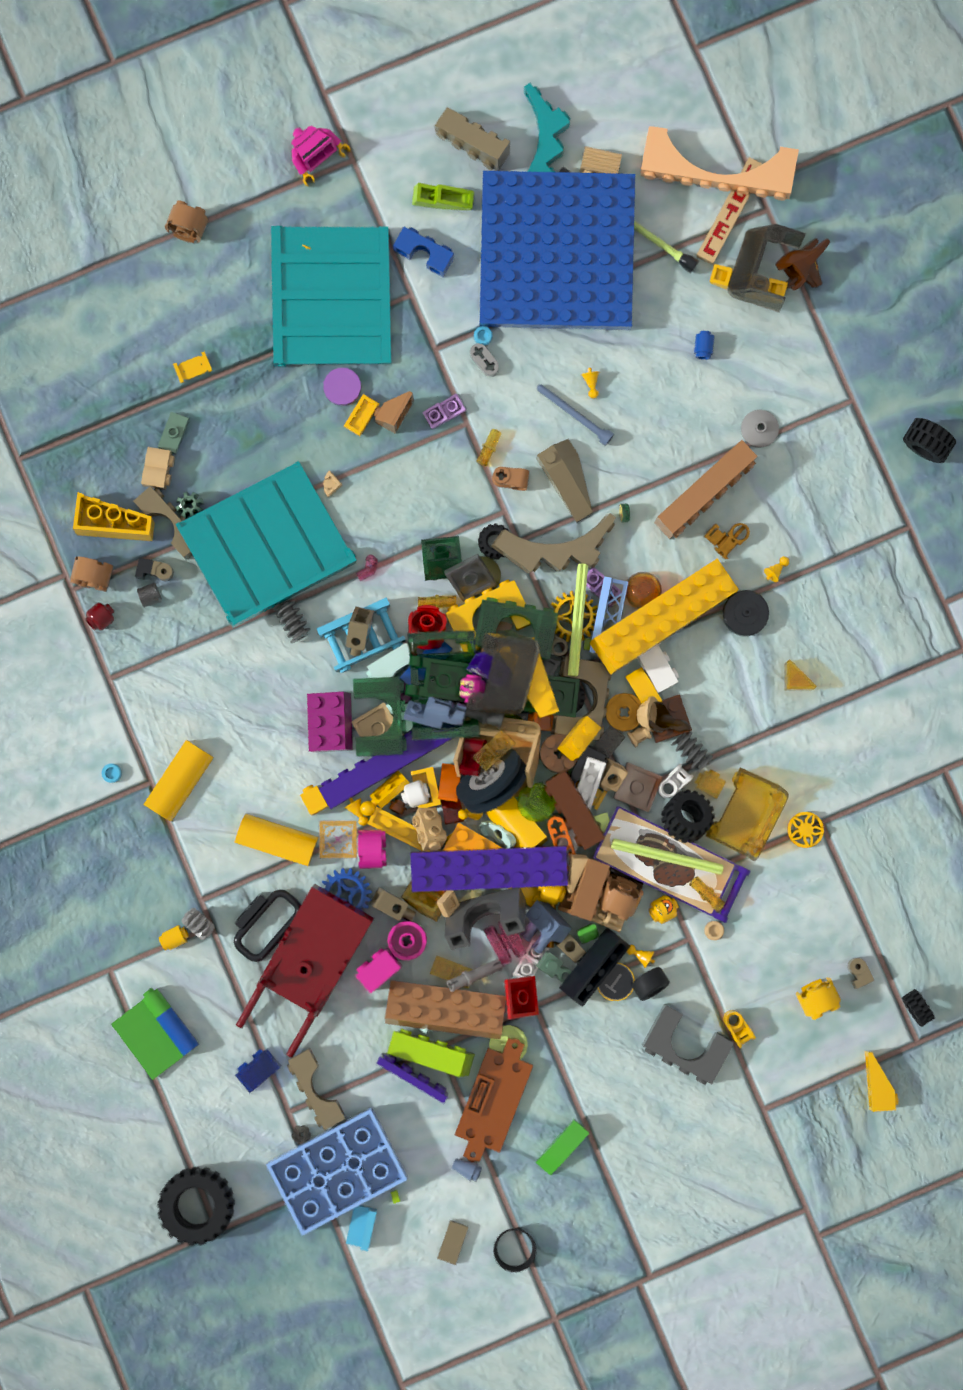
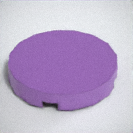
M337 368L326 376L323 390L331 403L347 406L358 399L361 392V382L354 371L348 368Z

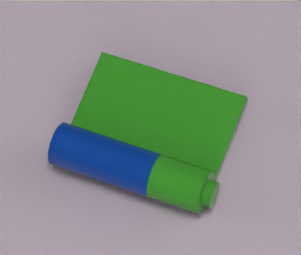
M151 988L143 994L145 998L111 1023L112 1027L152 1080L199 1045L158 988L155 990Z

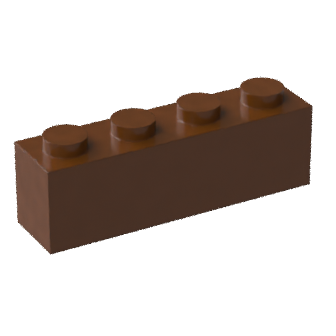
M565 769L545 781L547 786L544 789L549 797H554L556 801L554 806L559 814H564L566 818L564 823L569 831H574L576 835L574 840L579 847L582 846L586 850L604 840L605 835L567 770Z

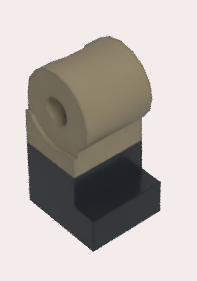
M139 558L135 577L145 580V575L158 577L161 581H169L172 579L174 572L169 564Z

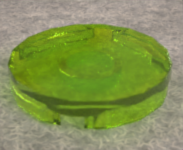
M534 783L532 788H528L527 785L519 793L517 801L518 810L529 821H544L555 810L554 803L556 801L553 796H548L544 789L546 786L544 784Z

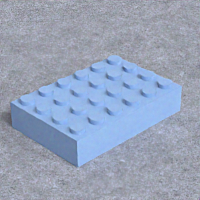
M372 1107L270 1160L266 1164L301 1235L397 1186L408 1178Z

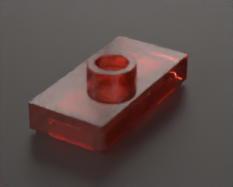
M459 798L457 802L441 800L445 825L464 822L458 816V812L462 810Z

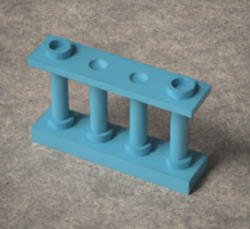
M387 597L364 608L374 610V614L380 615L391 642L381 646L371 625L369 639L374 649L364 654L361 650L360 656L345 661L334 636L336 634L335 631L341 628L343 631L345 630L347 635L353 613L317 628L319 636H324L325 639H328L339 665L334 667L336 672L344 673L351 669V665L389 648L395 650L406 641L404 636L398 638L387 614V608L390 607Z

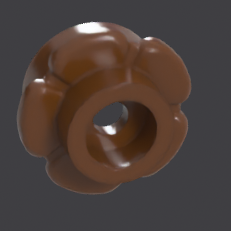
M395 799L394 802L390 801L389 809L400 815L407 811L404 802Z

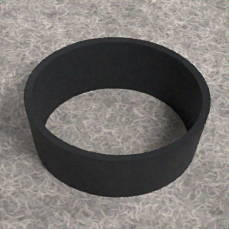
M518 1228L508 1229L502 1232L494 1243V1258L504 1270L521 1272L533 1263L536 1257V1244L531 1235L526 1231ZM509 1231L525 1233L532 1244L531 1256L525 1263L518 1266L504 1263L497 1252V1244L500 1237Z

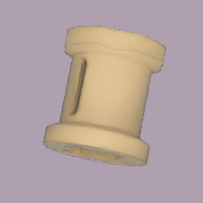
M642 725L633 732H627V736L635 748L647 738H652L649 730Z

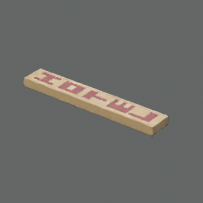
M749 157L741 173L755 169L763 164ZM736 190L730 191L696 255L697 257L713 265L751 193L744 195L739 194Z

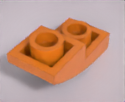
M442 763L438 799L457 802L456 788L460 782V777H457L455 766L452 764Z

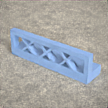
M604 576L592 640L605 631L604 626L608 621L612 620L614 624L621 621L628 581ZM613 583L623 585L622 593L616 597L611 591ZM616 601L619 611L611 615L608 611V606ZM590 646L589 652L596 654L592 646Z

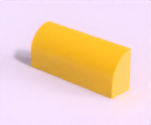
M185 740L143 805L172 822L214 757L190 741Z
M513 796L512 799H509L501 806L485 812L493 823L501 825L505 830L513 834L516 839V845L513 848L540 847L547 842V836Z
M245 814L234 843L310 866L319 837Z

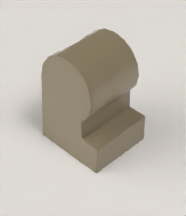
M569 933L562 943L554 942L574 963H577L586 954L585 950Z
M853 958L848 962V970L856 979L851 981L854 989L874 981L863 959Z

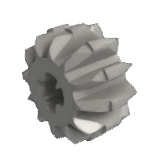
M191 908L182 918V923L203 940L209 937L215 928L214 924L196 908Z

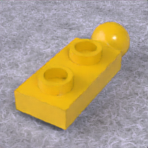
M398 770L369 795L372 798L371 801H365L361 804V813L365 816L373 815L377 805L382 809L404 790V786L409 784V781Z

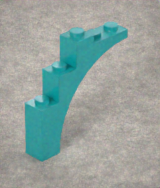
M528 83L524 86V95L530 102L536 116L539 140L536 155L527 172H556L552 167L549 168L548 166L563 156L564 146L559 139L555 138L570 128L571 119L566 111L562 112L559 107L552 111L553 107L548 101L543 100L538 87H533L531 83Z

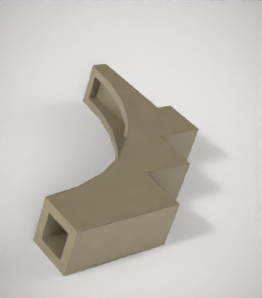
M611 513L606 514L585 535L573 541L560 544L531 542L519 538L505 529L500 532L491 547L526 573L535 572L541 565L539 560H542L555 571L565 570L570 563L569 558L577 564H587L588 569H590V567L594 568L600 560L598 558L600 552L595 547L599 548L604 541L602 538L606 532L609 533L615 526L613 522L616 517Z

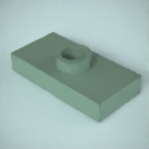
M171 412L158 448L170 450L173 454H177L190 419Z

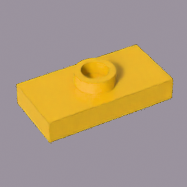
M363 394L346 421L344 428L361 437L380 403Z

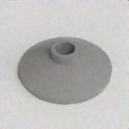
M752 411L742 421V436L751 446L766 447L773 443L778 436L779 425L777 419L768 411ZM762 424L764 430H759L757 426Z

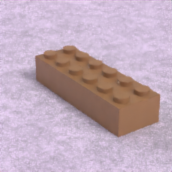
M741 440L656 518L654 523L669 539L673 536L677 538L683 533L687 523L691 525L698 519L700 511L704 513L712 506L714 498L719 500L726 493L729 485L733 487L742 477V473L746 475L756 464L755 459L758 456Z
M391 980L385 1024L500 1040L506 996L458 989L451 992L450 988Z

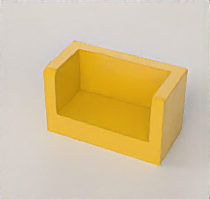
M429 767L411 771L413 782L421 780L423 783H427L431 792L429 802L419 805L418 808L440 806L441 801L438 799L439 791L434 768Z

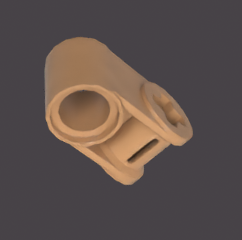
M498 467L494 470L492 482L495 486L519 491L527 490L529 470ZM499 473L503 474V480H499Z

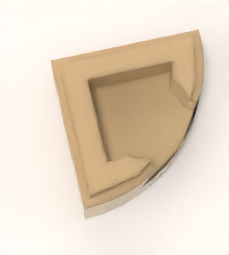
M330 470L325 475L323 483L327 497L329 498L342 486V483Z

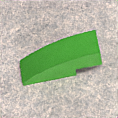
M573 1119L535 1163L551 1175L586 1138L589 1131Z

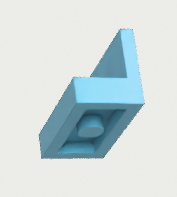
M360 1205L353 1209L346 1244L361 1247L360 1250L368 1251L377 1209Z

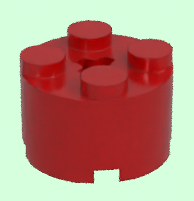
M422 605L409 614L408 638L413 647L425 650L441 647L446 638L447 619L446 615L439 611V608L433 605Z

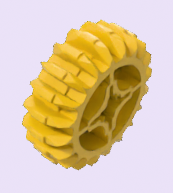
M570 591V597H567L565 592L562 593L563 600L557 596L556 601L558 604L555 602L551 603L555 610H548V613L553 614V616L548 617V620L554 621L549 627L553 628L556 626L553 633L557 634L560 631L559 637L561 639L566 635V642L570 641L572 632L564 629L559 621L568 622L572 629L573 621L568 616L571 615L572 608L574 611L575 597L573 591ZM587 594L585 596V608L588 613L584 612L583 620L589 619V622L582 629L581 641L585 640L584 633L588 637L591 636L588 630L594 631L592 624H595L596 619L593 618L597 616V613H593V611L598 607L597 605L590 606L594 600L591 599L587 602ZM569 602V611L558 615L561 606Z

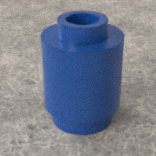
M700 331V334L695 336L694 353L697 359L709 360L711 355H713L715 336L711 335L710 331Z

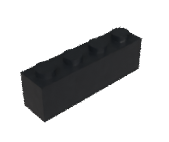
M607 927L564 980L559 989L583 1007L631 946Z

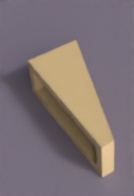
M570 854L568 885L566 888L569 893L574 892L588 861L586 854Z

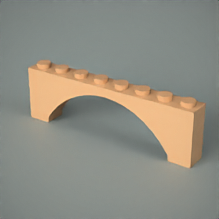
M649 126L641 167V176H644V178L650 180L659 178L669 183L678 181L688 186L697 184L707 189L715 187L725 192L736 190L739 194L753 193L763 198L772 196L777 200L790 199L799 149L780 147L776 155L755 169L739 174H715L702 170L687 161L672 144L667 135L668 129Z

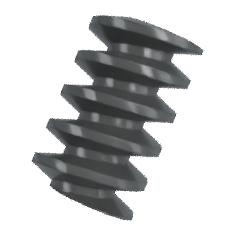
M296 601L282 603L273 609L274 611H279L276 614L277 618L283 617L280 623L286 624L283 629L284 631H289L287 637H294L290 641L291 644L305 638L311 630L310 628L304 629L307 621H300L303 614H296L300 610V608H293Z
M684 732L671 746L677 744L678 746L675 751L683 750L681 757L688 756L686 763L693 762L691 769L698 767L696 772L698 773L711 761L713 756H705L708 750H700L703 744L695 745L697 738L690 739L692 732Z

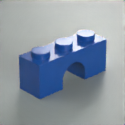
M403 227L393 245L394 252L409 260L415 252L419 250L426 251L430 255L426 263L427 269L441 277H444L454 259V253L451 248L446 245L440 246L436 244V241L429 236L423 237L419 235V232L412 227H409V229Z

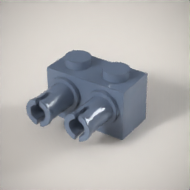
M536 900L526 913L530 922L525 927V931L521 932L520 935L525 940L531 941V938L539 929L541 935L531 947L534 951L541 954L550 941L562 943L572 930V927L549 903Z

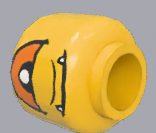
M664 895L652 901L648 910L655 922L664 924L677 916L676 909L679 906L674 898L670 899L667 895Z

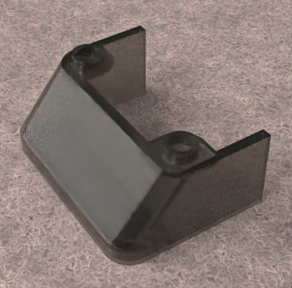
M779 224L748 229L744 235L728 285L729 295L733 298L780 312L786 297L768 292L770 285L768 278L758 274L765 247L768 241L799 249L806 233Z

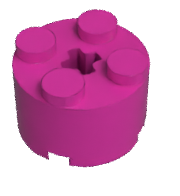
M382 829L358 830L359 869H374L387 866L386 850H382V848H386L385 831H382Z
M402 921L390 930L387 939L388 947L391 953L398 959L413 960L423 953L427 944V936L424 929L418 923ZM409 935L411 936L410 940L413 941V943H409L406 946L404 945V940H402V938H406Z

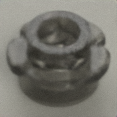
M298 1125L293 1129V1141L303 1144L310 1140L311 1133L307 1126Z

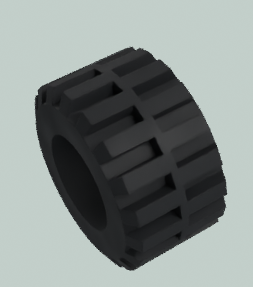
M915 418L903 437V441L909 449L935 463H944L956 444V439L949 431L923 418Z
M682 790L675 794L664 806V810L661 813L663 816L661 821L665 823L663 827L669 831L668 835L670 837L673 835L676 841L680 839L682 843L687 841L693 843L695 840H699L711 828L715 818V814L712 813L714 808L709 805L711 803L709 800L704 799L705 796L703 794L699 795L698 791L695 790L693 792L691 790H686L685 792ZM681 810L691 814L694 823L686 820Z

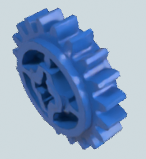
M341 868V874L334 870V877L329 874L327 875L329 882L322 881L326 886L324 889L329 892L336 882L338 887L336 896L339 898L343 894V889L350 891L348 903L353 906V897L361 892V899L356 908L362 910V907L369 908L365 902L372 901L371 898L367 897V894L372 893V891L366 890L370 883H363L366 877L359 878V871L353 875L352 868L348 870V873H345V869ZM343 879H351L355 881L358 885L355 887H348L344 883Z

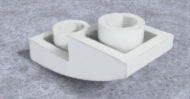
M532 939L513 976L517 978L534 976L538 970L536 965L549 948L545 947L541 954L537 953L531 947L535 943V940Z

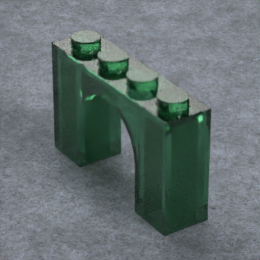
M487 597L486 600L482 599L474 647L493 650L496 630L500 622L510 616H520L528 620L533 627L534 639L541 659L549 661L558 613H554L555 610L550 608H543V611L537 610L534 605L525 604L524 607H521L512 601H506L504 604L499 603L496 598Z
M400 677L353 679L355 700L380 699L388 703L393 711L392 725L385 733L378 736L355 737L356 757L404 755L403 751H407V739H403V731H406V720H402V712H405V700L401 701V693H404V681H400Z

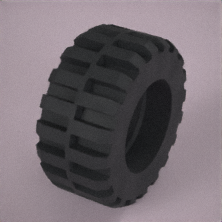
M199 1166L192 1167L191 1169L186 1168L175 1174L165 1184L159 1195L160 1199L157 1203L159 1212L157 1214L158 1219L162 1220L161 1226L163 1230L167 1229L169 1232L168 1236L177 1238V1242L181 1244L186 1242L188 1246H194L195 1244L200 1246L205 1245L209 1241H214L225 1231L234 1214L235 1199L232 1197V1188H229L227 1185L228 1181L225 1178L222 1179L219 1176L220 1173L217 1171L212 1172L207 1167L203 1169L199 1168ZM200 1188L208 1192L212 1197L214 1212L212 1217L205 1223H190L180 1214L178 1201L186 1190Z

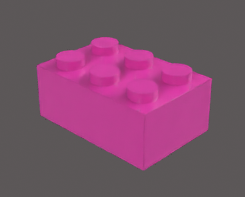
M383 948L379 949L371 956L373 958L372 962L366 961L356 969L359 973L355 976L370 994L402 967L400 961L388 948L385 950Z

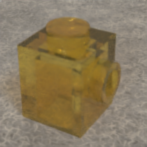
M710 769L709 772L699 773L694 783L697 784L695 787L697 790L717 799L726 781L719 778V773Z

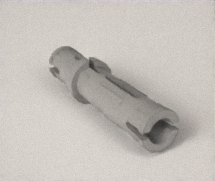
M495 959L469 972L464 971L460 976L447 980V986H452L449 989L451 992L464 986H471L473 982L503 969L502 963L497 964L500 960Z

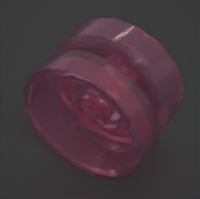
M499 920L498 926L502 931L501 934H498L496 928L492 925L483 929L501 964L505 967L512 963V957L508 950L512 949L517 958H521L527 952L522 945L523 941L519 934L507 936Z

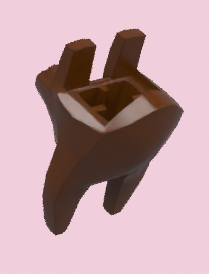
M815 238L800 250H792L786 253L775 263L777 269L783 270L789 277L786 281L788 282L786 290L789 288L797 290L805 282L812 288H818L822 285L823 282L816 259L828 247L830 243L828 238L818 244L819 240Z

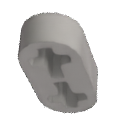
M474 344L470 349L472 360L484 375L488 377L496 375L499 370L496 359L483 344ZM475 349H477V350H481V349H482V350H483V351H482V356L484 357L483 359H482L479 355H477V356L474 355V354H475ZM485 361H487L489 365L494 364V371L486 370L487 365Z

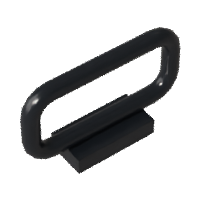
M275 890L267 898L259 893L235 921V925L240 928L234 937L235 948L250 961L258 962L265 959L285 935L286 930L301 907V903L286 890ZM278 897L284 898L295 908L294 914L259 954H253L243 946L241 942L243 936Z

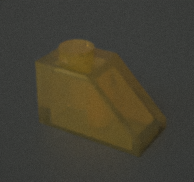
M410 881L401 898L420 914L438 922L442 913L436 902L440 899L441 895L433 891L412 892V881Z

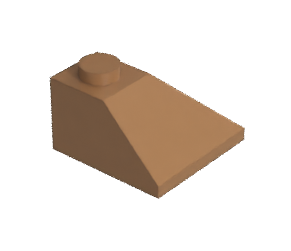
M409 391L384 402L382 407L379 406L374 413L376 417L375 422L396 434L414 402L413 393Z

